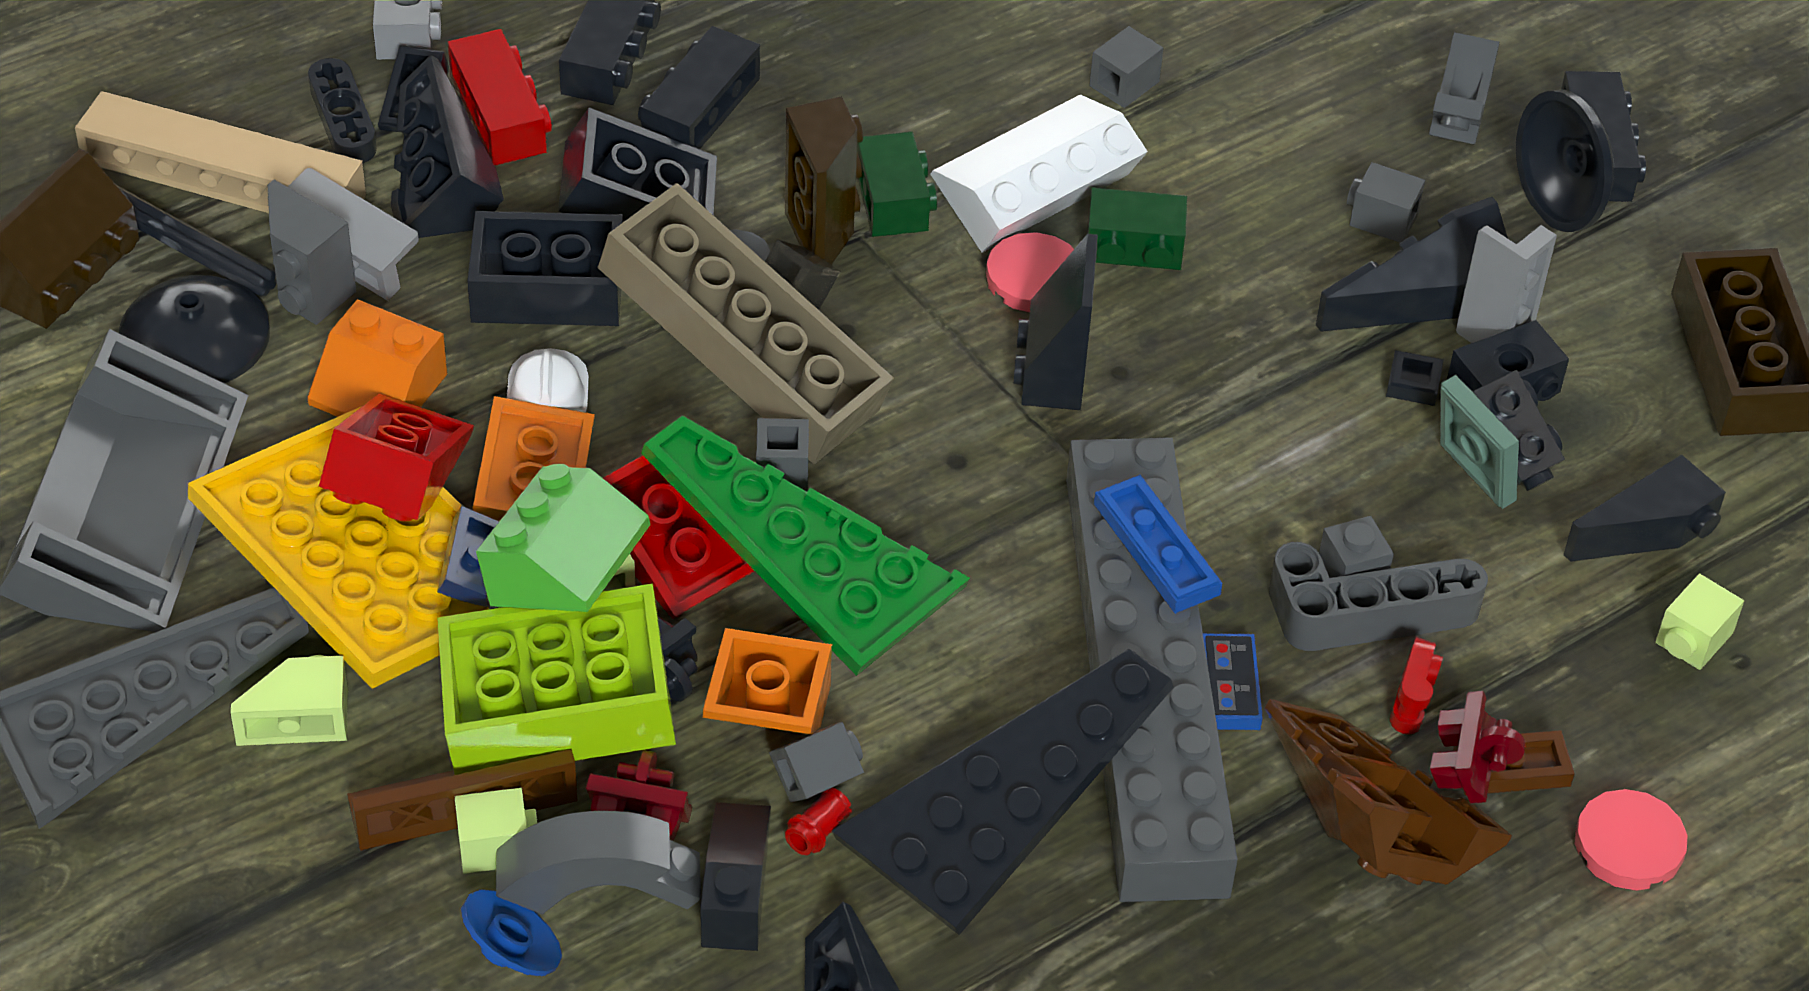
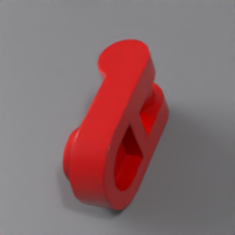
M1415 637L1390 715L1392 727L1402 734H1414L1419 731L1424 720V709L1428 707L1431 701L1433 687L1443 660V656L1434 654L1436 643L1419 637Z

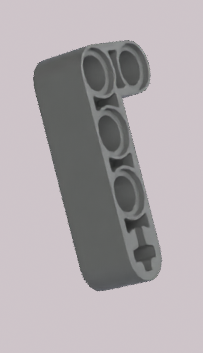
M1290 542L1282 545L1275 554L1269 595L1287 641L1297 649L1317 651L1470 626L1478 619L1488 577L1484 568L1475 561L1451 559L1329 578L1323 560L1315 548L1302 542Z

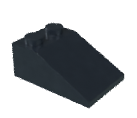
M588 108L565 141L558 212L623 215V222H625L678 183L714 216L717 156Z
M1087 234L1031 299L1029 319H1019L1017 348L1026 349V355L1016 354L1013 384L1023 385L1021 405L1081 411L1093 304L1098 238L1096 234Z

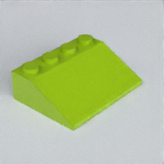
M653 584L603 591L588 612L501 607L437 618L445 736L455 775L569 749L572 750L576 761L676 745Z

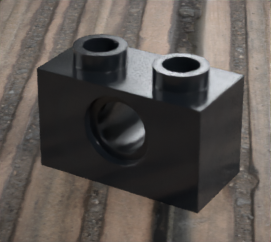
M1534 320L1453 350L1447 380L1456 375L1473 392L1517 370L1522 380H1526L1531 384L1536 392L1538 401H1546L1561 392L1569 358L1539 322Z

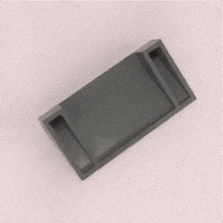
M109 329L87 364L0 582V595L48 616L152 632L165 629L205 519L203 513L188 499V483L223 468L248 395Z

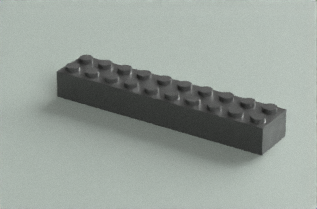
M1173 438L1071 440L1066 482L1090 672L1125 650L1131 649L1169 676L1174 686L1170 693L1103 769L1119 902L1231 898L1238 859L1199 606L1197 604L1174 613L1094 505L1095 492L1141 475L1188 537Z

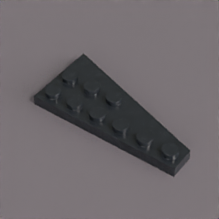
M1127 649L833 829L832 833L836 840L960 935L1174 688L1172 679L1134 651Z

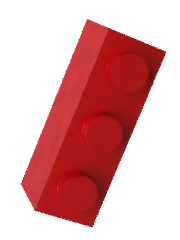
M501 29L448 41L450 76L494 166L547 153L546 133L552 131L550 115L544 104L538 105L536 88L531 75L524 76L522 73V61L516 45L509 46Z

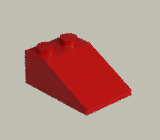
M379 393L334 428L318 487L332 491L336 499L345 503L358 505L365 502L380 507L384 515L395 520H418L434 504L468 443L474 425Z
M644 456L603 477L605 481L649 515L651 525L633 548L630 555L634 560L635 577L642 585L653 584L656 601L672 619L755 572Z

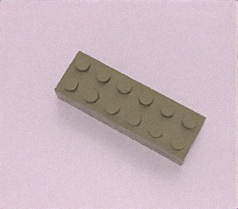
M678 183L608 234L598 269L762 418L809 419L808 460L811 463L816 464L880 410L894 377Z

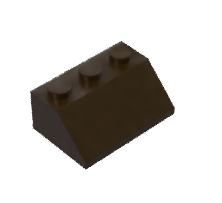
M842 96L786 108L785 215L814 278L825 275L854 234L855 213L860 212V198L856 188V178H861L862 168L857 153V143L863 141V131L858 115L850 114Z
M79 149L0 221V307L45 329L62 314L67 313L72 308L74 302L93 284L98 283L121 257L130 253L140 240L134 206L87 151Z

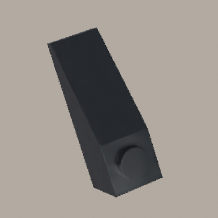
M1680 455L1573 521L1563 555L1572 562L1680 548L1697 536L1705 538L1715 530L1721 520L1719 512L1726 492L1687 458Z
M716 802L706 857L701 901V947L758 951L771 806Z

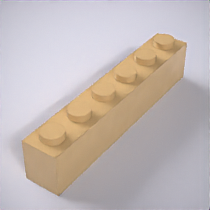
M103 91L100 92L75 127L79 149L87 151L101 168L269 213L267 185L275 179L288 187L307 168H312L362 199L366 196L361 160Z

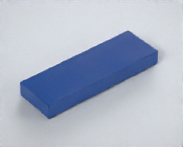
M1141 475L1095 492L1094 505L1174 613L1221 595L1222 582Z

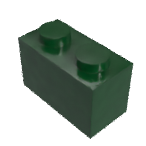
M913 131L863 136V141L857 143V153L862 168L861 178H858L872 237L929 231L930 211L937 210V195L934 183L926 182L925 178L928 177L927 155L925 150L917 149Z
M1092 188L1087 234L1098 235L1096 263L1181 270L1186 237L1187 196Z

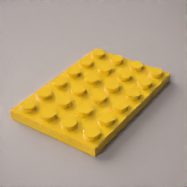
M357 408L189 482L188 499L340 656H343L346 663L373 689L440 656L438 617L501 607L492 606L488 608L474 605L437 592L453 518L462 506L444 487H442L432 507L418 520L412 519L411 521H399L389 518L382 513V508L365 502L358 505L342 502L333 496L332 491L318 487L333 430L359 409Z

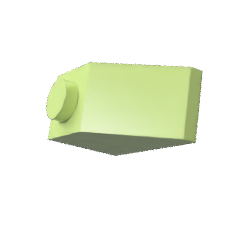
M313 655L302 658H288L231 704V718L236 746L347 741L348 687L343 656Z

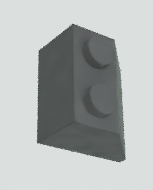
M274 179L267 187L270 238L278 286V298L280 304L288 312L294 315L299 314L317 325L356 292L348 222Z

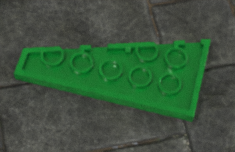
M684 416L675 420L644 443L641 454L824 643L832 644L834 654L856 676L962 591L970 580V577L955 569L950 573L927 560L929 554L912 545L910 549H907L884 536L881 527L814 489L809 488L806 492L783 479L785 473L767 464L764 468L738 453L736 445Z

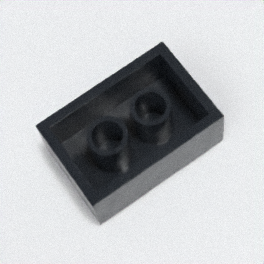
M475 211L467 280L471 323L619 326L622 289L598 269L608 234L623 223V215Z

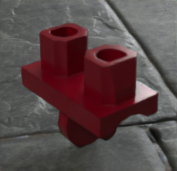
M1484 691L1468 692L1465 708L1440 711L1438 721L1439 737L1444 747L1458 746V751L1433 753L1430 766L1431 774L1439 789L1463 788L1470 803H1485L1487 801L1491 770L1501 772L1506 769V765L1521 760L1526 746L1523 736L1512 729L1511 721L1506 719H1499L1497 721L1484 710L1486 703Z
M647 750L642 752L638 765L619 762L617 778L590 773L586 787L592 802L591 811H628L668 822L669 840L674 841L680 823H689L693 807L691 804H688V792L670 789L673 784L674 772L657 769L656 752Z

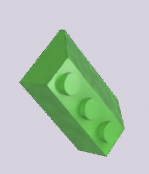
M565 464L543 466L476 551L490 606L588 612L651 525L649 515L591 468H572Z

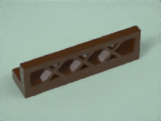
M569 749L457 775L452 770L348 793L349 809L359 849L365 850L458 829L454 797L458 795L522 788L524 809H536V811L577 802L576 765L572 750Z

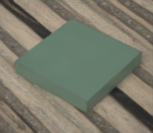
M1454 375L1441 383L1440 445L1494 503L1503 509L1517 500L1519 441L1476 395Z

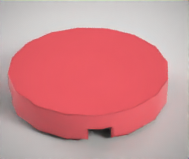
M1038 232L1019 233L1003 239L991 250L987 261L986 278L988 288L994 296L996 291L999 296L1003 297V303L1009 307L1030 312L1031 299L1074 249L1070 244L1056 236Z
M1623 789L1604 792L1588 802L1579 815L1574 844L1578 854L1581 851L1582 856L1587 860L1586 867L1596 877L1614 887L1637 891L1650 889L1651 884L1661 881L1664 884L1675 876L1683 864L1686 855L1688 835L1681 818L1667 803L1648 793Z

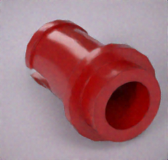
M829 788L823 791L821 796L802 815H793L787 823L788 829L785 832V838L790 847L801 855L820 852L826 845V837L844 819L851 815L852 809L849 808L851 803L841 791Z

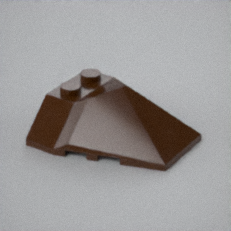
M1269 699L1266 704L1265 710L1327 836L1342 841L1359 855L1357 863L1369 873L1380 878H1387L1389 874L1398 875L1416 885H1421L1423 880L1447 885L1505 847L1513 836L1463 797L1454 799L1438 794L1430 787L1434 778L1420 769L1413 774L1406 767L1397 765L1389 758L1393 752L1392 750L1339 715Z

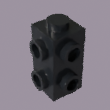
M1515 370L1474 390L1473 393L1519 441L1517 486L1523 483L1526 491H1530L1553 479L1554 476L1550 469L1565 460L1561 453L1562 442L1557 431L1551 425H1546L1537 408L1538 398L1531 384L1526 380H1522L1518 371Z

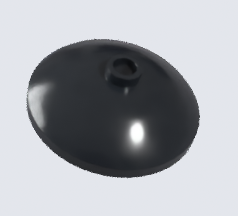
M1561 89L1540 93L1526 106L1518 125L1516 162L1520 181L1529 203L1546 224L1562 232L1584 230L1592 226L1601 217L1611 196L1614 182V158L1611 143L1601 119L1581 97L1573 92Z
M190 275L162 282L140 295L123 315L119 326V334L222 383H227L247 372L261 358L269 342L270 325L265 306L245 286L216 276Z

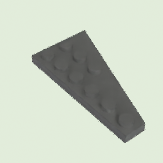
M271 588L0 691V749L38 828L40 829L308 634V622L275 588Z

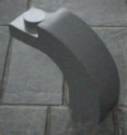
M1454 32L1440 93L1437 92L1433 119L1429 132L1430 136L1472 145L1476 144L1498 54L1499 41Z
M619 811L572 813L534 824L517 833L497 849L496 896L542 915L563 898L578 890L603 885L635 888L685 909H689L701 900L700 852L669 840V823L657 818Z

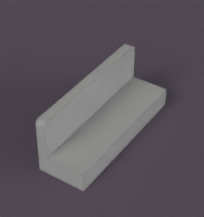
M312 168L305 169L288 188L348 222L355 281L389 301L401 288L396 264L418 243L417 231Z
M1540 225L1522 241L1515 244L1489 226H1484L1479 230L1456 332L1469 342L1474 343L1536 320L1557 235Z

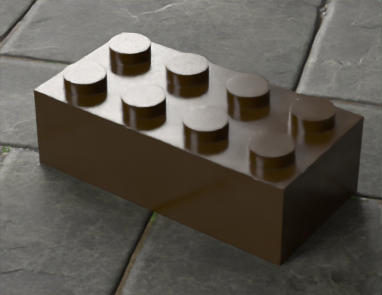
M1778 249L1683 252L1671 295L1719 436L1809 431V332Z

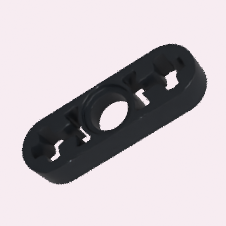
M325 58L315 62L308 71L310 92L334 153L361 160L362 163L371 160L377 151L375 129L350 67L346 62L336 58ZM328 80H333L337 84V89L330 90ZM338 107L354 109L351 113L345 115L331 113L333 109ZM354 132L357 142H352L347 137V133Z

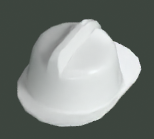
M548 348L524 354L512 364L510 369L507 399L586 413L589 380L586 365L579 357L565 350Z

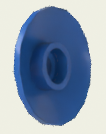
M479 890L468 895L461 907L463 923L472 938L481 946L483 955L490 962L500 967H508L523 974L545 976L556 970L562 958L560 943L551 928L534 911L497 897L496 891Z

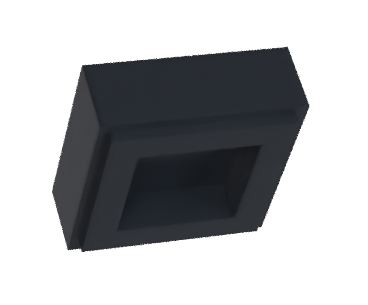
M1395 350L1386 397L1435 406L1444 359Z

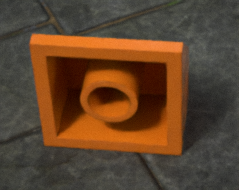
M357 299L329 333L308 395V405L339 417L362 407L380 393L422 407L447 376L443 333Z
M725 628L703 708V718L813 734L821 727L830 691L832 644Z

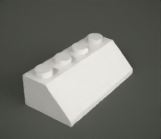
M1078 95L933 170L930 175L980 251L984 252L996 246L1003 239L1016 235L1090 196L1092 188L1103 189L1127 176L1148 151L1121 112Z

